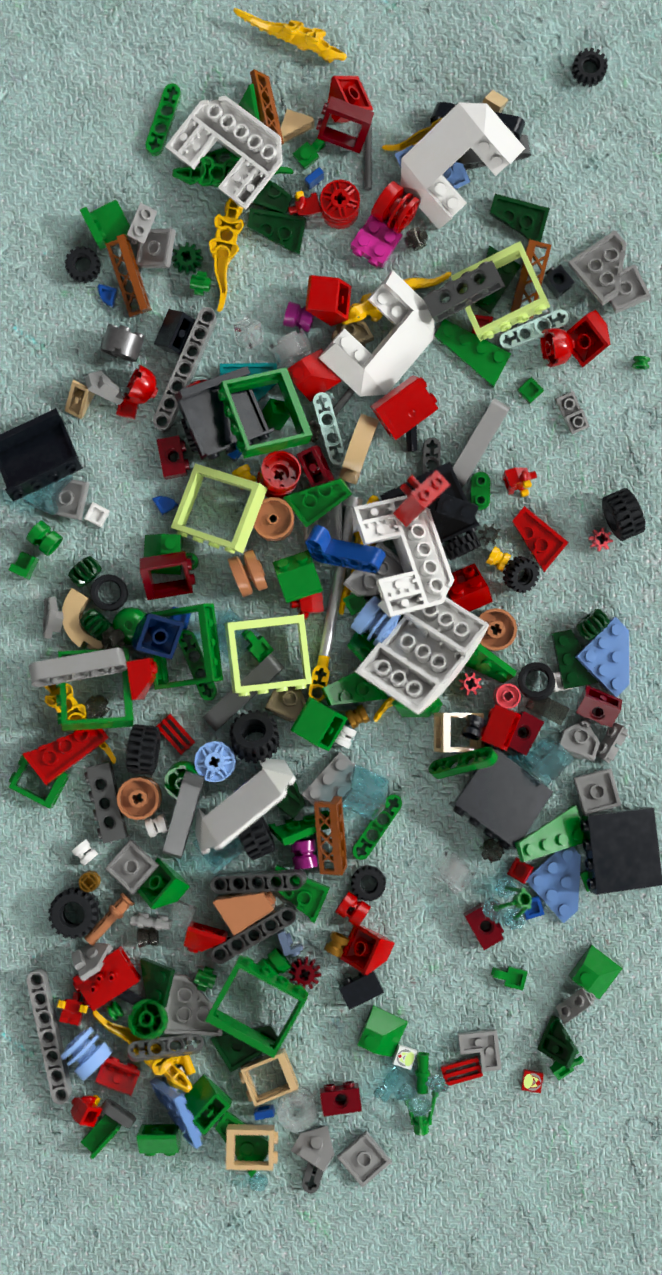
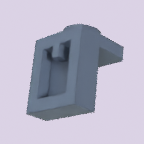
M285 929L277 932L284 956L294 957L301 954L300 951L303 950L302 943L291 947L290 945L293 944L290 932L286 933Z

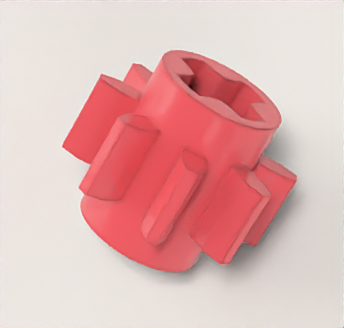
M603 527L599 533L594 529L592 531L594 536L588 537L589 540H592L590 548L597 547V552L601 551L602 547L605 550L609 549L607 544L613 542L612 539H609L611 532H604ZM600 535H601V539L604 540V542H602L601 544H600V541L597 540V538H598Z
M474 672L471 677L464 673L465 679L459 680L463 685L459 690L465 689L467 696L470 691L477 695L476 689L482 688V686L478 685L481 678L476 679ZM473 679L475 687L468 689L466 681Z

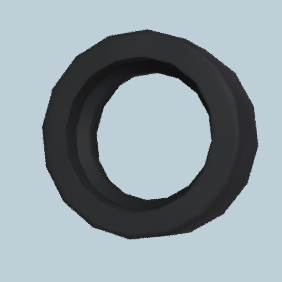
M106 574L95 579L91 585L90 594L92 601L97 607L106 611H114L121 608L127 601L128 589L122 579L115 575ZM109 581L116 583L121 592L119 599L112 604L102 602L98 595L100 586Z
M529 663L521 669L518 675V684L521 692L531 700L539 701L546 699L555 689L556 681L553 671L543 663ZM533 671H542L548 678V685L540 692H532L526 687V677Z

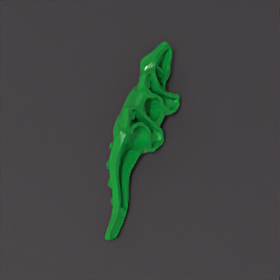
M204 156L200 159L201 167H196L194 170L189 166L175 168L172 171V176L188 185L198 182L201 186L218 187L237 162L227 159L224 163H215L212 158ZM281 166L275 172V174L294 173L291 168Z

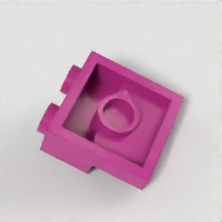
M370 215L363 228L359 230L352 241L350 249H352L356 256H363L368 259L372 266L383 268L403 235L401 233L396 234L393 228L389 229L385 223H381Z

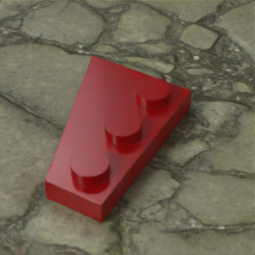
M525 506L511 521L543 572L547 570L569 543Z

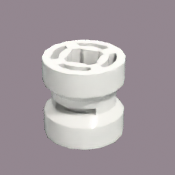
M344 725L335 743L349 749L351 739L355 737L357 731Z
M160 814L154 819L148 818L145 820L150 838L157 836L158 833H167L169 830L164 814Z
M87 839L71 851L74 856L80 858V863L83 866L98 855V852L90 847Z

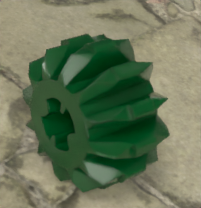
M187 241L185 242V247L178 244L179 250L173 249L174 256L171 258V261L174 262L173 268H178V273L180 274L185 270L187 276L191 270L196 274L195 267L201 269L202 265L200 262L204 261L203 256H200L202 253L201 249H196V244H192L190 247ZM188 256H190L191 260L188 261L187 259V261L185 262L184 257L188 258Z
M87 556L74 565L68 576L80 588L95 579L102 568L97 560Z
M90 609L82 615L83 617L80 619L81 625L97 640H104L111 634L113 630L112 624L96 609Z
M595 609L578 622L576 629L586 640H591L608 627L610 620L601 609Z

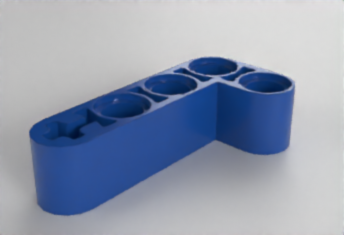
M314 525L306 540V546L311 557L320 563L377 573L386 557L385 552L377 547L331 539L329 531L321 525Z

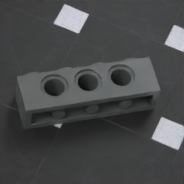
M491 260L481 263L473 271L463 273L457 280L447 282L444 287L430 291L423 299L432 318L438 323L505 287ZM480 278H485L483 283L476 284ZM467 287L465 293H459L462 288ZM445 297H450L448 302L442 303Z
M112 762L87 767V772H84L86 783H90L91 791H89V798L95 805L93 815L95 821L99 823L100 828L97 829L99 839L103 840L104 844L129 837L124 814L121 813L117 805L118 788ZM98 779H103L106 782L104 789L97 787ZM102 798L109 799L110 806L108 808H104L101 805ZM109 816L114 819L113 827L106 825V817Z

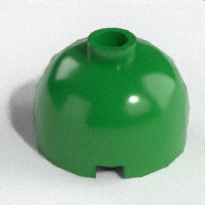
M134 607L124 608L119 611L112 623L113 633L116 638L123 644L132 645L131 641L135 629L145 616V612Z
M176 762L171 765L165 774V790L175 799L178 798L185 772L198 774L193 762Z
M150 999L140 1000L132 1007L131 1015L128 1016V1027L133 1035L140 1039L152 1040L164 1033L168 1024V1013L165 1007L157 1001Z

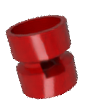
M348 891L335 910V913L343 918L348 917V922L358 927L366 917L371 906L364 901H357V897Z

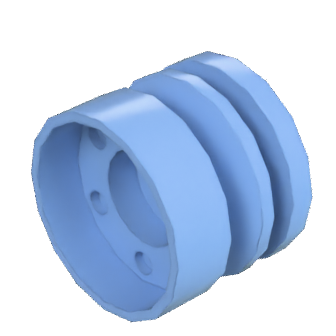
M373 596L367 602L351 625V628L360 635L369 630L370 633L367 637L369 642L377 636L373 643L374 646L387 639L401 618V615L389 618L386 613H383L382 609L377 605L381 600L376 596Z
M208 742L201 746L195 755V769L199 775L205 777L206 781H223L232 775L236 769L237 757L232 747L226 742ZM213 756L215 757V759H220V762H218V767H216L215 764L211 765L210 761L213 760Z
M92 1027L80 1032L71 1040L60 1056L63 1060L70 1054L73 1056L67 1064L69 1066L76 1061L79 1063L74 1072L82 1081L89 1077L113 1052L106 1042H102L98 1046L94 1044L99 1037L98 1034L91 1039L88 1038L94 1031Z

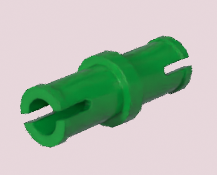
M427 1052L417 1053L415 1076H417L416 1093L418 1094L428 1093L430 1070H428L429 1053Z

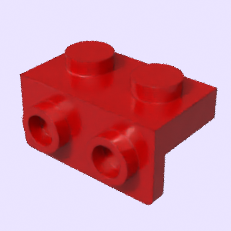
M109 1056L102 1063L95 1083L132 1096L140 1070L134 1064L127 1063V1065L119 1063V1059Z

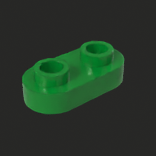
M477 472L471 479L470 503L478 505V511L485 510L490 504V477L484 472ZM479 478H482L484 480V484H479L477 480ZM482 497L484 503H478L477 498Z

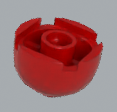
M560 328L544 329L542 333L545 334L540 339L543 359H547L549 362L546 365L551 368L566 363L575 348L573 338Z
M138 365V369L134 370L127 385L128 389H130L129 393L125 392L123 399L134 404H144L150 398L154 399L158 388L156 387V377L152 371L142 365Z

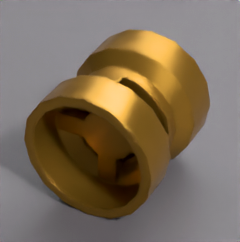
M362 704L358 705L353 711L348 710L345 712L353 729L357 728L360 723L370 721Z
M87 871L79 879V887L85 892H92L101 883L100 875L95 871Z
M332 931L330 935L331 941L326 943L324 950L341 958L343 946L348 944L349 939L340 933Z

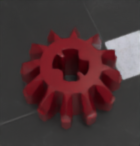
M305 956L304 962L299 957L297 958L298 964L291 963L294 969H290L288 973L294 976L290 977V982L296 981L295 985L302 984L304 988L308 984V987L313 989L312 982L318 984L319 980L316 977H321V973L317 972L320 969V965L313 966L315 959H312L309 963L308 956ZM303 969H306V972L307 970L309 971L308 977L301 976Z

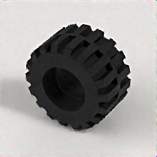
M623 488L602 498V509L607 524L620 541L645 531L643 511L638 500L629 489Z
M249 710L247 714L241 713L240 718L236 717L234 723H231V730H229L231 745L239 759H245L247 763L253 761V764H255L259 760L265 762V758L270 759L273 757L272 753L277 752V747L280 744L278 727L274 718L271 715L268 717V713H260V710H256V712ZM254 732L264 734V736L257 741H248L245 739L247 735Z
M134 724L132 727L126 752V768L129 773L153 775L155 772L160 751L161 736L159 727Z
M263 815L238 834L245 852L252 860L275 851V843Z
M72 887L58 894L51 902V907L48 910V913H50L48 919L52 921V925H50L52 929L56 928L58 935L61 933L64 938L71 937V939L80 938L89 933L99 920L100 908H98V900L94 899L96 896L81 890L80 887ZM76 902L83 907L85 917L81 923H72L66 918L64 908L67 903Z

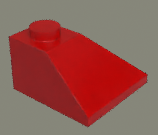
M333 76L331 78L328 103L332 96L373 111V107L358 76ZM330 114L335 123H347L350 121Z
M597 310L586 314L567 331L575 342L572 354L582 368L611 345L608 326Z
M322 348L304 357L287 369L296 387L310 402L313 401L317 393H325L342 381L318 358L324 352Z
M153 658L126 662L132 700L145 699L156 678L155 673H158L157 663L153 661Z
M191 921L187 929L184 947H187V950L193 953L203 952L225 942L228 931Z
M362 925L358 927L353 926L348 937L349 942L344 946L340 959L361 973L368 975L388 960L395 942Z

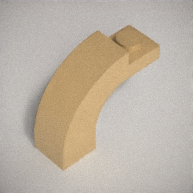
M361 414L345 455L339 478L357 485L379 423L378 419Z
M71 588L62 607L63 626L68 637L81 648L87 642V647L91 650L105 649L107 645L90 635L80 623L83 612L91 599Z

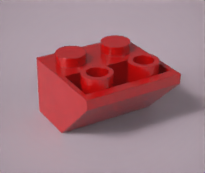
M309 276L305 311L331 327L347 321L352 286L340 278Z
M475 563L452 573L454 582L447 593L448 599L469 612L493 602L489 587Z
M495 704L488 714L489 721L487 726H484L481 731V741L507 751L521 715Z

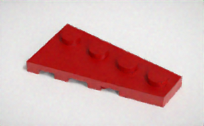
M103 729L77 730L70 735L56 739V741L44 744L22 755L44 784L48 785L107 741L109 737Z

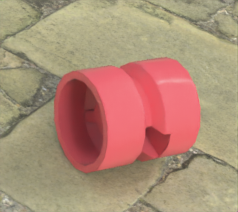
M501 684L493 693L495 704L507 709L517 706L521 699L519 689L513 684Z

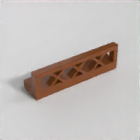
M253 69L250 71L252 80L250 84H254L260 121L281 137L283 145V136L269 76Z
M122 234L116 236L117 240L106 243L129 317H134L152 309L129 238ZM113 246H120L122 252L120 257L114 255ZM122 261L125 262L128 271L126 276L119 271ZM128 280L131 281L134 289L132 294L128 293L125 289ZM134 298L137 299L140 308L136 311H132L131 308Z
M529 239L525 252L531 265L537 264L541 270L537 278H539V283L542 285L552 245ZM535 247L546 249L545 256L538 259L534 253ZM524 262L522 263L510 313L519 309L521 304L527 300L529 304L532 303L530 298L534 297V302L539 297L537 291L529 296L525 290V286L530 284L532 280Z
M334 796L331 802H314L320 874L342 876L347 868L342 796ZM320 807L329 808L330 815L327 818L320 812ZM324 823L331 829L329 835L322 831L321 826ZM326 841L332 846L330 853L323 848V843ZM329 859L334 864V869L325 868L324 862Z

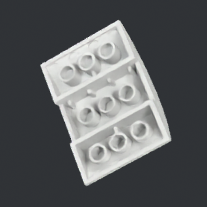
M447 597L443 604L403 614L404 617L387 639L382 643L379 642L355 671L358 675L417 715L429 707L456 678L476 650L489 627L488 623Z

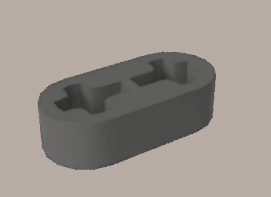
M105 1099L101 1105L102 1111L126 1128L130 1129L136 1121L132 1113L111 1099Z
M307 1162L302 1187L307 1193H315L320 1186L323 1171L318 1168L316 1172L313 1171V1165ZM311 1176H314L315 1184L308 1187L307 1182L310 1181Z

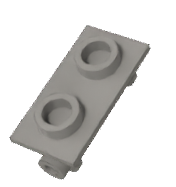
M141 202L126 235L130 239L129 242L134 245L139 242L144 245L158 212Z
M614 722L612 728L609 727L607 729L605 737L599 744L596 756L607 763L613 761L619 751L614 745L618 744L621 746L628 736V729Z
M582 987L556 1006L564 1025L592 1006L595 995L593 993H586L584 987Z

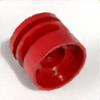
M340 179L333 180L323 188L320 196V209L324 222L335 229H346L355 223L360 212V195L355 185ZM338 199H342V204H338Z
M392 181L378 197L372 208L371 216L381 223L389 218L387 227L389 229L394 227L393 231L399 234L413 220L421 201L417 197L413 198L412 193H408L402 198L404 188L395 181Z
M274 451L264 458L257 475V483L267 488L266 497L284 499L285 495H289L294 491L301 475V465L291 453Z

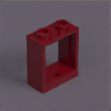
M331 96L329 103H324L321 112L324 117L323 119L319 118L316 127L319 130L317 138L360 154L371 126L374 112ZM330 114L361 124L357 137L327 127Z
M185 551L140 558V573L147 600L193 593V585H196L195 575L190 573L192 562L191 558H187ZM183 566L186 579L154 584L151 570Z

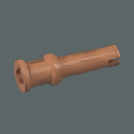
M122 892L120 894L121 897L114 905L109 906V911L84 937L90 945L94 946L117 919L122 918L123 913L135 904L125 893Z

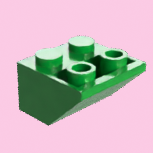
M309 696L290 730L312 744L329 751L348 718L336 709Z
M205 1074L192 1086L190 1092L184 1095L187 1101L185 1106L194 1117L192 1122L203 1135L212 1128L230 1108L232 1099Z

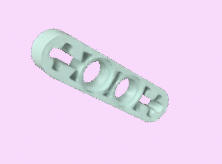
M560 309L504 332L499 338V346L506 351L517 348L544 336L545 333H542L537 328L539 322H545L547 329L552 328L550 321H554L557 315H559V317H564L562 323L557 321L552 326L553 328L561 329L567 324L569 316L566 311ZM527 329L530 332V337L527 339L522 338L520 331ZM513 333H516L517 339L512 340L510 346L507 343H503L505 337L507 339L514 338L515 335Z
M319 392L314 396L313 404L328 456L333 464L341 465L343 464L346 451L331 399L326 393ZM319 396L327 398L325 407L326 409L330 407V411H324L319 414V410H323L321 404H317ZM325 414H330L333 418L330 425H324L322 422V417ZM332 432L338 436V441L334 444L329 443L327 440L328 434ZM341 444V448H337L340 454L343 453L340 462L337 459L333 460L335 451L334 449L330 451L329 447Z

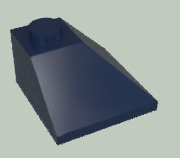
M147 612L137 624L131 644L135 650L172 659L185 623Z

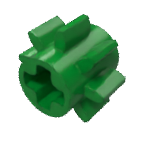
M198 271L197 275L191 276L190 289L194 290V295L204 296V292L210 291L211 278L207 277V272Z
M205 966L204 970H198L194 983L198 984V990L206 992L207 988H213L217 975L212 974L214 969Z

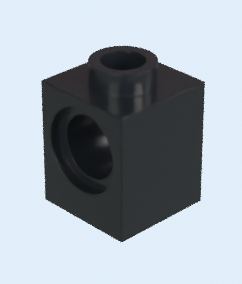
M561 264L556 268L553 266L547 270L543 280L556 299L572 288L575 283ZM559 277L562 283H555L553 278Z

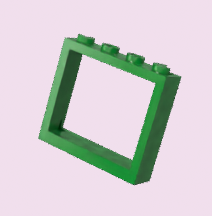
M287 367L221 382L218 397L220 401H223L225 416L230 420L231 432L236 436L238 451L242 452L244 459L309 443L313 434ZM278 383L297 435L250 446L231 393Z
M198 604L151 612V614L162 617L198 612L206 677L169 682L166 658L150 654V658L156 661L158 673H155L154 690L224 681L214 604Z
M122 648L127 662L129 661V648ZM107 649L58 651V658ZM126 669L122 672L125 717L68 720L66 682L56 684V688H60V694L56 695L57 706H61V713H57L58 725L62 724V731L133 727V704L128 670Z
M240 955L205 1021L266 1055L275 1058L307 1001L309 992L300 985L290 983L284 976H277L269 968L257 965L251 958ZM239 969L250 973L298 1000L275 1041L218 1010Z

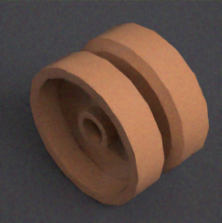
M269 497L263 499L254 523V529L257 534L269 542H278L287 538L294 529L295 518L292 508L286 501L280 498ZM272 516L276 517V522L270 521Z
M253 549L243 553L245 565L242 564L240 557L237 555L228 558L229 565L243 598L252 595L253 589L250 584L252 581L258 591L268 588L264 578L266 575Z
M493 608L486 610L478 616V618L489 624L485 635L480 641L481 645L489 651L495 652L506 649L513 643L517 634V625L510 613L503 609ZM492 627L497 628L496 634H493V630H491Z
M138 776L127 780L119 788L117 794V805L121 813L134 820L146 819L153 815L159 809L162 802V791L158 783L146 776ZM139 794H142L141 798H143V801L137 799Z

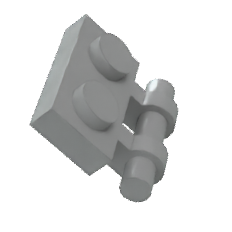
M138 912V915L135 914L131 917L130 924L136 925L139 928L151 927L160 931L162 929L170 930L173 919H168L169 916L167 915L151 917L149 913Z

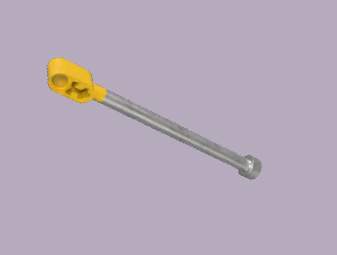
M349 496L343 501V507H346L342 527V541H352L353 507L362 505L363 499ZM335 566L317 666L312 671V684L309 687V696L314 698L312 690L315 687L322 688L328 685L330 675L328 665L345 579V567ZM320 668L324 669V672L327 673L326 676L322 677L321 681L325 682V686L313 684L314 680L318 682V675H315V673L320 671ZM323 694L322 697L314 699L321 701L325 698V696Z

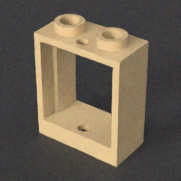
M434 713V752H469L484 748L485 742L481 741L482 737H480V740L470 739V746L450 747V718H466L467 715L472 714L484 719V713Z
M285 1048L278 1050L275 1058L266 1055L242 1065L241 1072H239L242 1084L246 1083L248 1088L246 1091L249 1102L253 1101L255 1107L299 1088V1083ZM278 1059L287 1084L258 1095L249 1070Z
M228 1124L226 1170L273 1171L274 1164H278V1151H274V1144H278V1131H275V1125ZM236 1135H269L268 1161H235Z

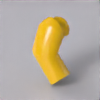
M189 1055L178 1056V1059L173 1063L174 1065H182L187 1076L196 1072Z

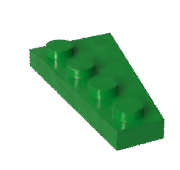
M446 319L442 321L435 335L437 340L461 358V361L469 365L477 375L485 379L494 388L511 355L510 352L487 340L480 341L477 335Z

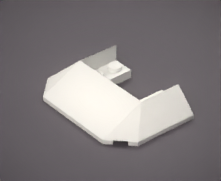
M227 96L218 97L219 99L212 101L208 99L200 101L165 147L183 164L188 165L193 170L216 141L228 149L240 160L218 188L240 208L246 210L283 164L281 137Z
M459 102L401 158L400 186L404 188L407 194L412 193L413 198L417 197L420 199L419 208L438 229L448 223L467 204L465 199L442 175L466 151L472 148L492 173L497 176L525 149L487 103Z
M393 270L367 299L394 325L393 329L377 348L370 353L346 329H342L318 357L360 397L388 394L435 338L434 319L425 301Z
M407 495L353 507V533H360L363 545L393 539L404 571L403 574L376 581L382 599L377 605L389 618L443 604L454 582L430 509L426 508L407 527L393 514L407 499Z
M265 759V762L259 760L263 769L211 812L205 815L198 807L195 835L203 854L209 853L210 848L218 850L224 847L285 797L288 784L292 785L296 780L285 760Z

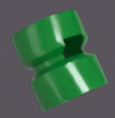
M41 520L30 530L26 539L34 546L38 545L39 550L43 554L50 556L59 547L63 537L56 531H50L51 527Z
M276 947L267 954V959L262 958L256 963L259 966L269 968L277 976H279V973L284 974L291 968L290 962Z

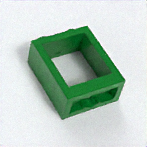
M22 755L18 762L20 767L17 772L14 771L9 779L11 783L9 788L49 809L53 808L71 773L65 771L58 776L47 798L44 799L18 785L29 764Z

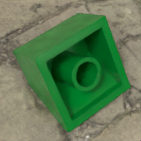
M308 550L272 562L286 604L323 591Z
M142 1124L137 1133L139 1154L155 1156L156 1153H164L165 1156H173L179 1153L181 1146L180 1128L178 1125Z

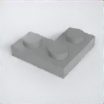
M496 1029L458 1033L461 1055L480 1053L482 1072L502 1070Z

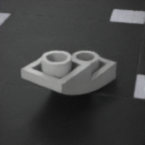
M574 391L555 398L571 434L590 427Z

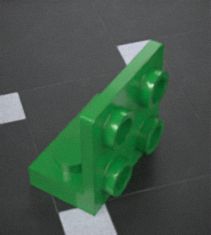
M113 200L91 212L88 211L87 207L80 209L100 250L107 247L106 243L117 240L116 236L127 235L130 225L117 200Z

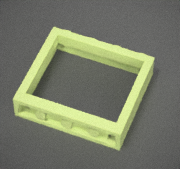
M521 241L451 276L452 280L455 281L463 273L477 269L483 262L492 260L496 269L522 257L540 299L481 328L471 306L466 307L467 315L480 341L487 338L491 339L494 337V334L500 331H508L513 325L524 323L529 320V317L535 314H542V311L550 307ZM463 288L460 290V294L465 293Z
M195 463L171 528L177 531V535H181L184 538H187L189 535L196 542L203 544L204 541H207L209 546L217 549L220 546L225 547L224 551L234 554L235 551L243 553L267 488L260 483ZM204 477L251 491L232 542L185 527Z
M304 614L225 624L233 693H238L240 697L250 695V691H257V694L269 693V689L276 688V692L288 691L290 686H295V690L305 689L307 684H312ZM297 624L304 679L241 686L234 631Z

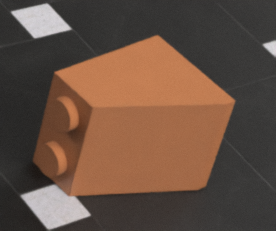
M271 891L230 893L217 896L213 903L235 936L273 911L276 899Z

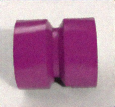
M289 301L283 326L291 328L298 326L299 330L310 332L314 315L305 311L306 306L301 308L300 304Z
M314 838L300 839L291 844V851L295 854L292 858L293 869H307L318 866L317 855L314 854L316 850Z

